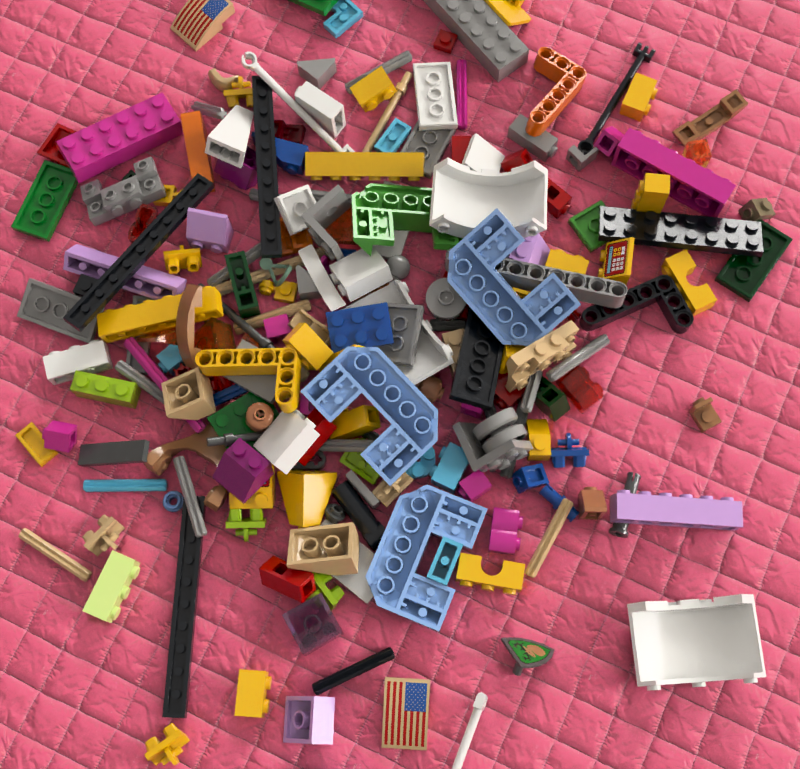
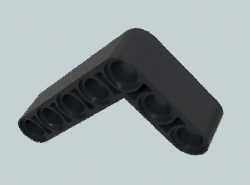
M661 275L629 289L625 300L630 302V306L623 304L619 308H610L595 304L586 308L580 318V326L585 331H593L656 302L672 330L678 334L687 332L693 323L694 317L673 279L668 275ZM658 285H664L667 289L663 290ZM640 293H646L649 297L644 298ZM668 302L675 303L677 307L670 306ZM604 309L612 310L613 314H607ZM590 316L594 318L595 321L589 322L586 320L585 317ZM678 319H683L686 325L680 324Z

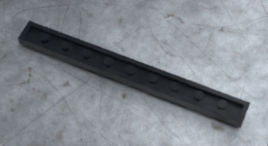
M252 76L262 258H282L280 212L274 201V198L279 195L272 88L260 76Z
M197 173L63 317L65 322L79 332H82L187 218L188 207L196 208L212 191L214 184Z
M197 496L202 517L205 521V496ZM184 499L162 717L187 718L203 536L198 538L195 536Z

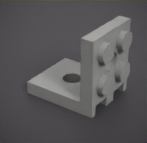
M339 184L301 215L306 221L305 224L309 228L307 231L313 237V241L319 247L322 246L325 254L331 261L334 259L338 261L344 258V255L338 243L327 233L325 228L351 207L344 190Z
M458 422L452 426L473 472L479 469L481 472L488 470L494 472L497 469L503 470L511 465V461L526 457L528 455L527 452L534 449L530 441L511 439L485 454L482 445L486 440L478 441L472 431L478 424Z

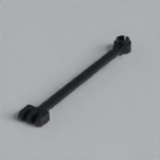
M639 42L632 54L637 58L588 138L578 144L577 148L581 152L582 150L587 151L584 152V155L594 148L593 143L642 62L650 63L656 50L652 49L650 54H648V46H645L642 51L640 50L642 43Z

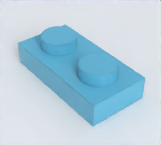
M395 118L374 145V150L376 152H396L412 131V127Z

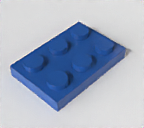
M387 302L326 312L331 349L334 353L354 344L364 347L394 344Z

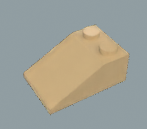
M354 522L290 529L287 567L334 576L357 574L360 537Z

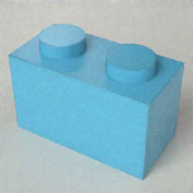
M449 442L447 447L443 446L438 456L441 460L438 466L433 465L429 476L432 477L431 484L454 494L469 462L462 447Z
M443 536L426 578L447 586L463 544Z

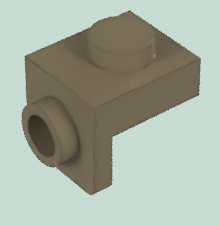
M767 198L751 199L738 211L742 219L748 221L771 219L776 215L772 204Z

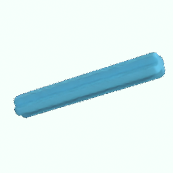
M166 479L84 480L83 490L86 492L166 491L168 483Z

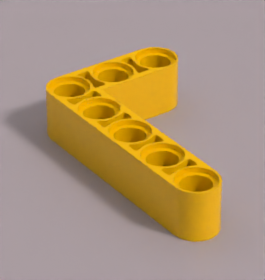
M294 349L201 350L196 354L195 362L206 376L276 375L275 400L281 411L292 413L298 408L302 365ZM294 359L292 362L286 363L288 360ZM292 378L290 382L285 383L287 379ZM291 398L288 402H283L284 399Z

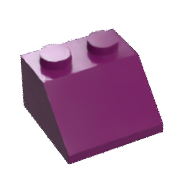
M247 146L242 168L217 159L214 172L218 173L221 178L233 182L240 189L247 190L257 184L256 151Z
M238 438L224 452L212 477L244 504L274 472L269 460L244 440Z

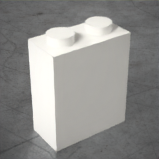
M308 81L296 89L294 94L295 101L335 139L346 126L344 105Z
M374 246L372 247L371 256L361 248L329 265L331 270L329 277L334 285L338 284L337 288L342 297L346 295L350 302L393 280L389 265Z
M296 409L292 413L281 412L253 446L274 466L287 475L320 434L314 430L316 425Z

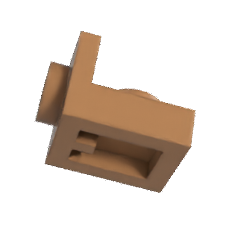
M703 397L692 403L693 407L689 411L701 433L722 422L711 405L713 402L711 397L706 400Z

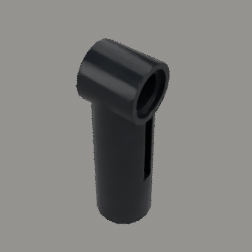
M347 480L338 485L331 494L352 522H354L370 548L375 551L381 541L385 527L376 519Z

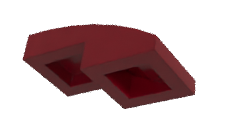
M274 120L276 138L303 144L306 132L304 125L285 124L284 120Z

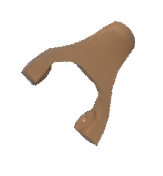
M209 423L200 433L163 444L148 453L147 462L144 465L151 472L160 476L167 470L173 456L182 450L196 452L197 455L215 464L217 467L226 448L224 445L207 446V438L218 437ZM221 485L214 486L205 497L204 505L217 512L224 504L229 492Z

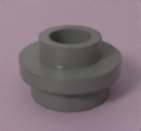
M328 504L325 509V518L333 524L343 521L346 516L345 511L338 504Z

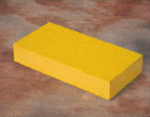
M33 422L29 423L15 435L41 467L59 454L56 450L44 448L42 433Z

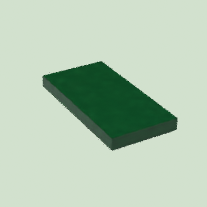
M757 220L761 222L764 251L762 257L732 254L715 278L716 282L750 302L793 240L763 220Z

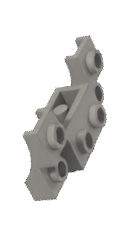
M151 156L133 164L136 175L102 189L98 179L80 186L82 199L87 205L89 219L94 226L167 196L155 161Z

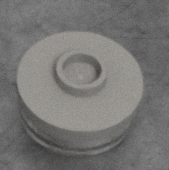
M440 278L434 281L427 289L426 306L434 318L440 321H452L460 317L465 311L467 303L449 284L447 278Z

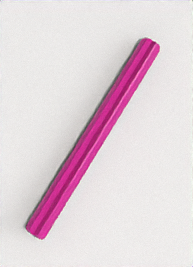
M134 337L127 338L124 346L162 391L161 383L167 381L168 378ZM185 419L196 433L202 432L206 427L202 419Z

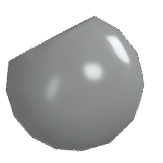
M394 255L386 262L389 265L393 279L401 280L408 276L410 263L404 256Z

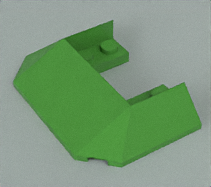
M370 183L360 193L355 192L351 195L353 241L370 256L373 245L394 246V230L432 233L433 248L438 250H449L463 238L441 233L429 226L432 188Z

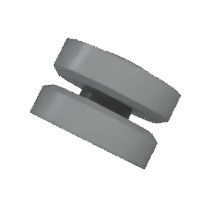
M513 407L490 416L473 428L472 431L478 441L486 440L482 445L485 454L511 439L522 440L528 435L523 424H514L518 416Z

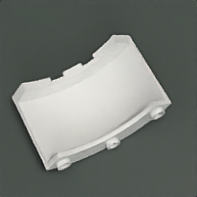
M447 157L434 165L429 226L441 233L464 238L497 208L523 238L536 236L538 233L547 230L548 169L534 160L525 165L511 168V172L500 173V170L486 169L476 172L470 170L469 166L460 164Z
M394 279L340 310L385 302L412 305L414 303L408 295L410 291L404 281L401 282L398 279ZM422 319L414 367L396 365L414 385L454 363L451 357L454 354L448 344L445 345L433 333L430 322L428 320L424 321V319Z
M737 594L713 597L714 602H712V599H689L677 602L644 601L627 604L637 687L647 686V691L661 690V685L692 683V687H705V682L743 679L744 683H757V678L766 677L754 595Z

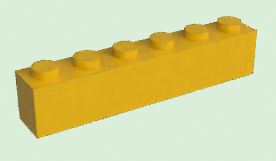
M305 152V176H311V180H322V176H330V180H342V176H349V180H361V176H369V180H381V176H387L389 181H400V177H408V181H420V177H424L425 153Z
M214 286L202 288V307H195V323L224 316L221 293ZM183 292L175 296L166 295L162 299L145 300L140 304H128L123 306V308L106 309L104 312L98 313L99 337L106 343L175 328L178 306Z

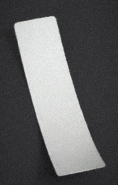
M311 244L298 250L309 275L329 309L334 311L345 306L346 303L328 276L313 245Z

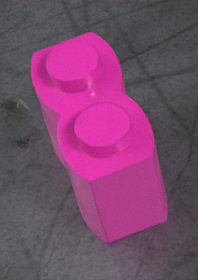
M494 507L488 552L514 555L515 550L519 551L521 538L517 537V531L522 529L523 516H519V510Z

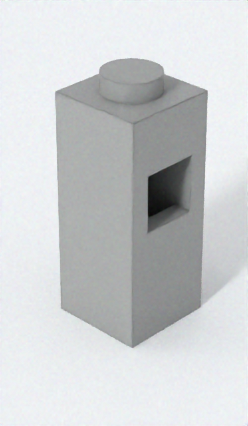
M520 113L509 126L507 137L521 147L526 148L527 151L543 162L549 157L552 158L558 150V138L546 130L540 136H530L525 130L528 118Z

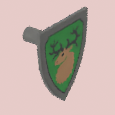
M501 638V641L516 661L513 674L517 676L521 675L523 668L539 667L546 664L552 658L555 651L542 643L529 639Z

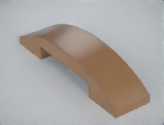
M736 89L722 98L719 104L692 122L687 121L672 133L683 147H687L723 126L748 105V102Z
M187 284L178 306L176 337L178 349L185 366L194 369L198 367L195 362V356L201 351L200 348L194 347L195 307H202L203 286Z

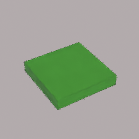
M602 200L568 220L569 225L590 253L608 243L606 241H598L600 206H605Z

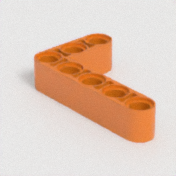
M549 47L539 48L534 62V69L557 84L529 115L525 130L533 137L540 136L580 92L587 75L583 67Z

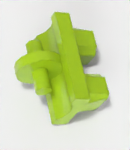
M230 509L228 519L226 520V529L243 528L236 529L235 534L236 536H244V542H249V535H257V529L249 528H265V524H267L263 509H250L249 518H242V509Z
M312 572L314 574L316 590L305 601L307 604L315 602L318 607L324 604L330 612L344 596V592L338 585L331 590L328 589L325 584L332 580L331 575Z

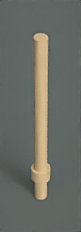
M406 71L401 82L397 83L395 87L397 92L392 96L362 152L372 151L399 99L407 91V85L413 76L412 73Z

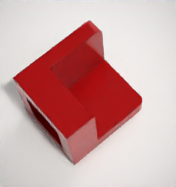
M524 148L507 155L501 162V166L504 172H511V168L525 165L533 160L527 149Z

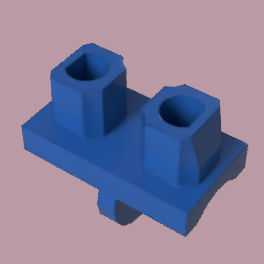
M566 433L565 439L557 440L558 446H565V448H551L553 467H565V456H572L573 467H585L586 456H589V449L587 447H572V445H579V439H571V434Z

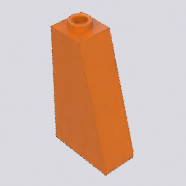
M200 110L182 113L180 116L191 179L197 173L214 184L211 192H216L211 155L204 153L208 134Z

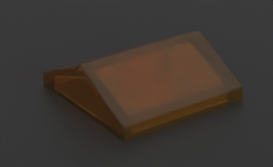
M176 327L148 333L136 338L137 342L178 345Z

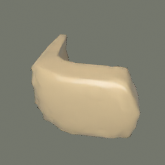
M216 68L208 72L209 79L219 91L223 92V90L233 89L231 83L238 82L239 75L223 78Z

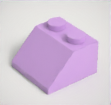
M188 207L186 239L192 248H200V250L202 248L209 249L214 253H228L234 233L228 215Z
M538 233L536 236L525 237V241L506 257L545 266L550 249L540 233Z
M286 696L283 743L333 745L335 697Z

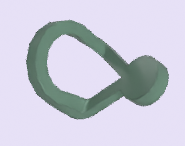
M261 258L259 261L262 269L269 270L276 287H279L285 281L292 270L291 265L273 264L270 258ZM272 267L286 268L283 276L277 281Z

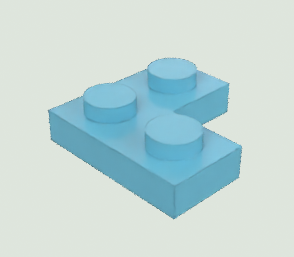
M338 0L331 9L334 14L323 23V26L337 39L363 17V11L351 0Z

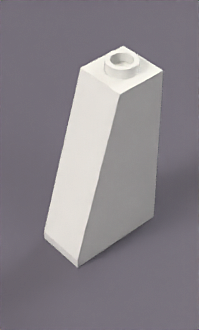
M235 105L208 135L204 153L242 168L254 112Z

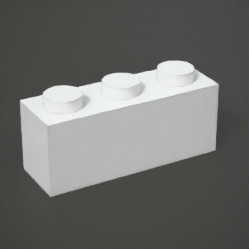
M92 340L86 345H74L69 347L68 350L53 351L49 355L43 356L47 380L53 385L73 380L76 370L96 374L113 369L109 347L103 340Z

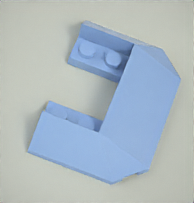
M496 208L449 251L447 281L503 345L528 346L547 335L576 310L581 303L554 272L523 299L520 298L495 267L520 246L525 239Z
M347 346L300 391L330 423L361 394L377 408L391 425L360 455L389 486L438 441V409L379 347Z
M428 484L410 493L400 495L365 576L377 606L439 632L456 590L416 574L432 534L441 538L443 536L472 550L488 508Z

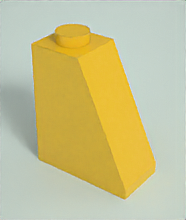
M290 470L286 475L282 471H277L289 524L298 526V528L320 525L337 478V472Z

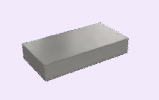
M350 470L346 474V479L370 507L375 510L380 506L379 500L358 476Z

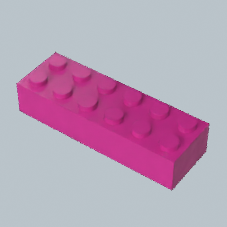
M162 92L56 142L62 157L77 182L81 183L182 135L183 130L180 119Z
M630 127L619 142L611 164L638 180H643L645 173L670 175L669 197L708 217H718L736 187L729 179L716 175L712 170L703 168L696 164L694 160L681 156L677 151L668 149L657 140L650 139L643 135L642 132L633 130Z

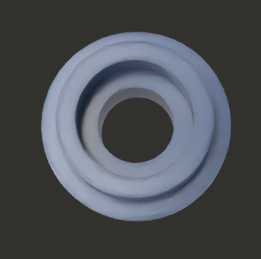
M170 491L163 498V506L170 512H177L183 507L184 497L178 491ZM176 498L177 504L171 505V500Z

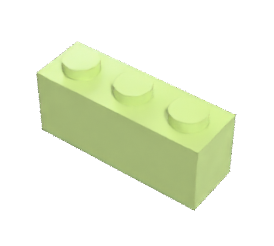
M112 550L82 611L109 623L116 620L120 614V605L123 599L125 600L130 593L131 588L129 586L140 572V562Z

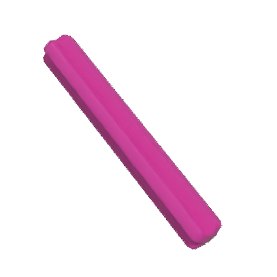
M459 59L456 64L458 129L465 130L467 129V61Z

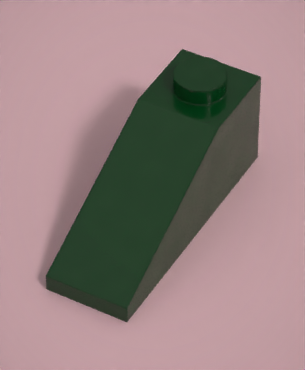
M240 251L224 255L240 317L244 319L260 315L245 252Z
M542 376L534 403L555 422L570 410L566 395Z

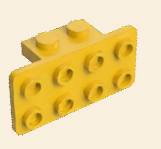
M484 0L507 26L525 24L531 20L530 16L521 8L525 0Z

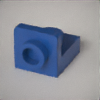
M542 463L521 467L512 476L513 484L518 494L549 483Z

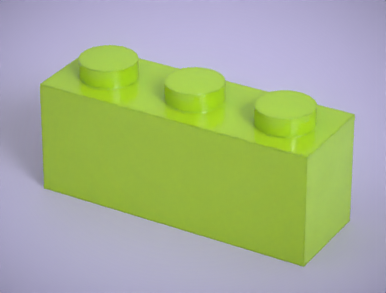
M77 370L70 390L77 397L136 409L141 393L140 387L135 382Z

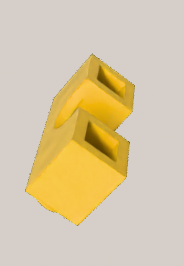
M683 250L666 258L661 266V271L663 275H668L673 279L691 313L695 316L712 308L717 298L707 283L701 286H693L687 281L686 276L693 273L696 264L688 251Z
M460 552L456 581L460 582V586L472 587L473 584L480 585L481 589L486 591H494V588L502 589L503 593L508 595H516V592H521L525 564L504 560L501 572L490 576L485 574L481 568L482 556Z

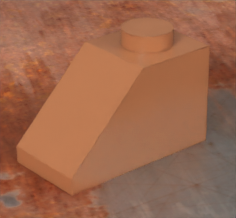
M584 487V490L579 492V519L601 520L607 513L603 490H597V487Z

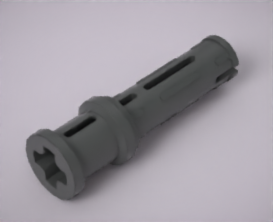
M628 472L624 490H630V493L636 494L641 475L635 473L633 480V472ZM613 523L609 533L620 538H627L629 524Z

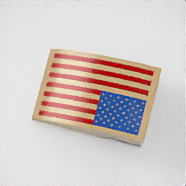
M188 0L176 16L170 29L193 50L198 51L223 29L222 23L235 13L233 3L230 0Z
M385 677L381 748L427 751L430 680Z

